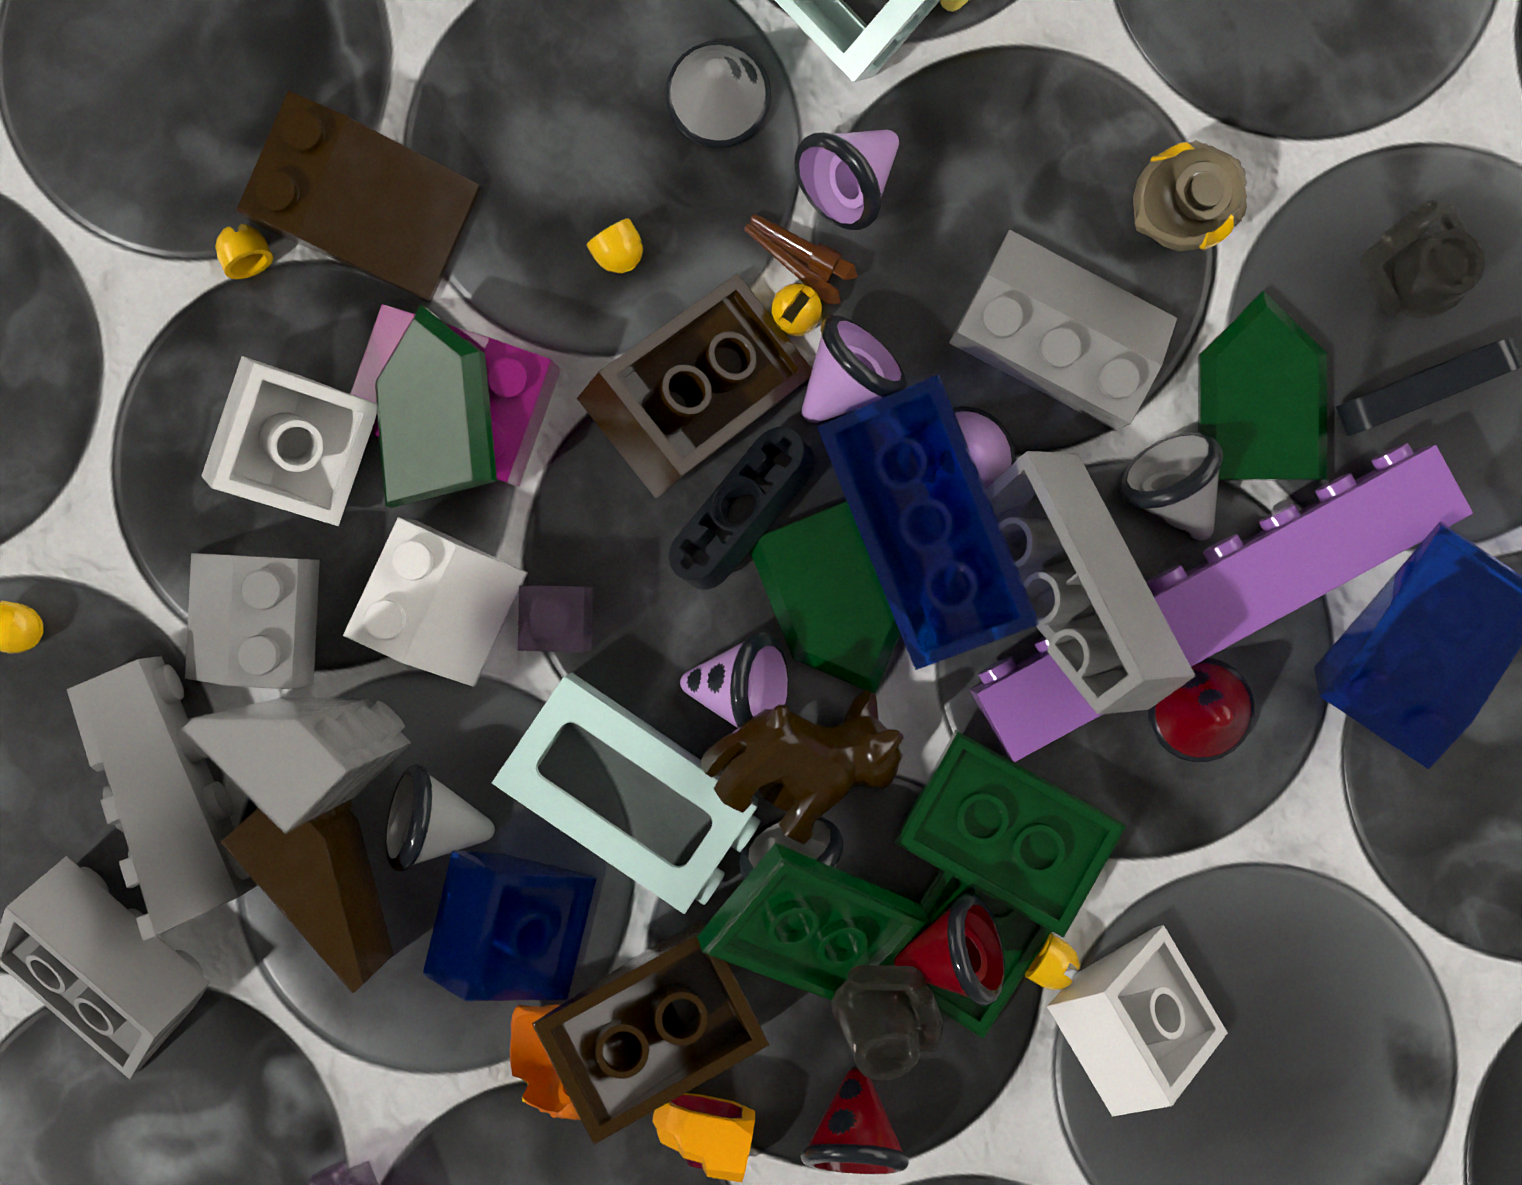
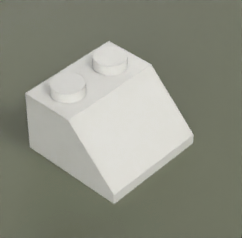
M242 356L202 477L213 489L339 526L377 415V404L303 376Z
M398 517L343 636L403 664L475 686L528 573L419 521Z
M1164 925L1152 928L1078 972L1071 979L1073 983L1062 989L1047 1006L1112 1117L1173 1106L1228 1033Z

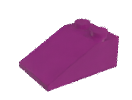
M384 304L381 305L354 381L351 395L377 404L375 381L415 314ZM445 324L460 337L469 340L485 353L497 479L519 487L561 368L549 358L481 334ZM376 415L370 433L379 436L378 415Z

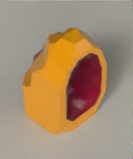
M684 1093L654 1111L652 1122L657 1128L660 1143L678 1151L688 1166L703 1169L707 1177L742 1183L753 1137L755 1110L735 1101L701 1094Z

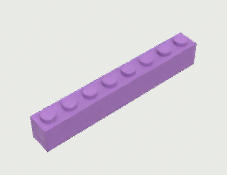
M1408 442L1397 445L1374 457L1371 461L1375 470L1359 479L1354 480L1352 474L1347 473L1317 488L1315 492L1319 500L1300 511L1297 510L1293 503L1259 520L1263 531L1241 541L1238 534H1235L1208 547L1203 551L1206 562L1187 572L1184 571L1182 565H1177L1148 580L1146 583L1190 667L1472 515L1473 512L1437 445L1413 450ZM1045 637L1034 643L1038 653L1017 664L1013 657L1009 656L990 665L978 673L982 683L970 689L1005 756L1013 762L1102 715L1096 714L1047 652L1049 642Z

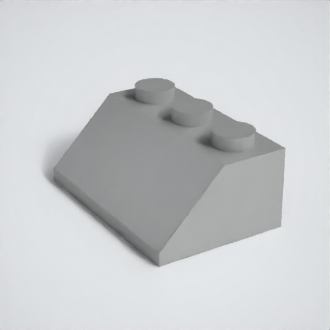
M1009 230L949 343L1116 431L1130 425L1134 420L1162 367L1177 318Z
M65 856L5 908L0 923V966L127 1078L131 1079L196 1006L210 981L203 976V970L199 963L185 951H174L158 936L143 941L136 918L144 914L133 908L127 910L109 894L105 881L95 871L88 867L80 868Z

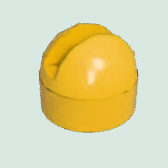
M629 218L606 228L586 245L601 267L615 273L633 270L640 262L643 251L640 235Z
M240 224L238 232H235L231 227H226L217 237L215 244L217 258L228 278L244 279L252 277L264 271L273 261V254L265 238L254 227Z
M793 283L786 285L773 298L771 307L772 318L786 335L804 336L812 332L820 321L822 313L821 300L815 290L805 284ZM802 293L810 299L794 321L790 323L783 316L793 305L798 295Z
M0 601V652L20 653L37 645L43 635V622L37 612L23 604Z
M1051 933L1026 971L1025 977L1041 987L1050 990H1062L1073 983L1064 974L1067 968L1079 971L1080 963L1077 953L1066 941Z

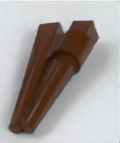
M754 213L750 219L751 223L745 225L744 231L805 285L815 290L822 301L828 305L841 304L840 291L829 282L833 274H836L845 281L858 278L855 265L842 259L843 254L822 243L816 246Z

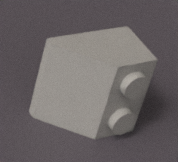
M191 553L185 679L225 686L296 689L313 685L320 560Z

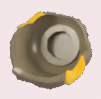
M1197 140L1176 144L1161 154L1153 156L1150 163L1138 177L1133 195L1136 231L1153 238L1162 246L1177 252L1198 248L1206 250L1222 242L1230 235L1233 228L1242 221L1246 213V172L1241 166L1240 160Z

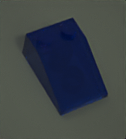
M1440 521L1316 664L1314 671L1320 697L1429 770L1474 721L1522 646V576Z

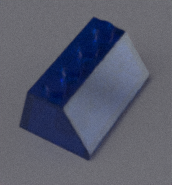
M940 375L933 376L817 427L915 670L1039 624Z

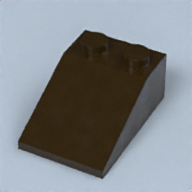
M288 90L236 211L268 231L432 302L481 190V186L346 115Z
M737 273L598 371L577 397V400L657 499L807 381L811 376L812 368Z
M351 799L286 833L259 807L220 842L352 993L356 992L394 954L359 820L349 810L353 806Z
M702 921L649 948L532 1023L593 1145L769 1046L727 961L702 952L697 938L706 926Z

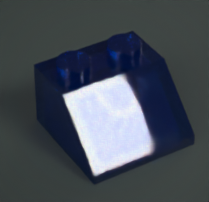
M452 850L422 975L464 1001L567 1000L597 878L588 874L507 854Z

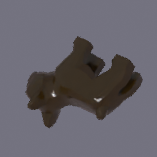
M865 690L852 702L845 714L844 723L831 728L814 724L789 711L785 705L779 704L774 709H764L708 749L700 763L706 775L711 778L714 776L720 777L713 789L723 804L743 813L752 804V796L759 788L764 799L787 812L779 823L784 834L804 845L813 835L812 830L815 821L844 798L851 787L863 786L866 788L884 789L892 783L903 757L899 745L904 737L900 731L887 729L879 721L876 695Z

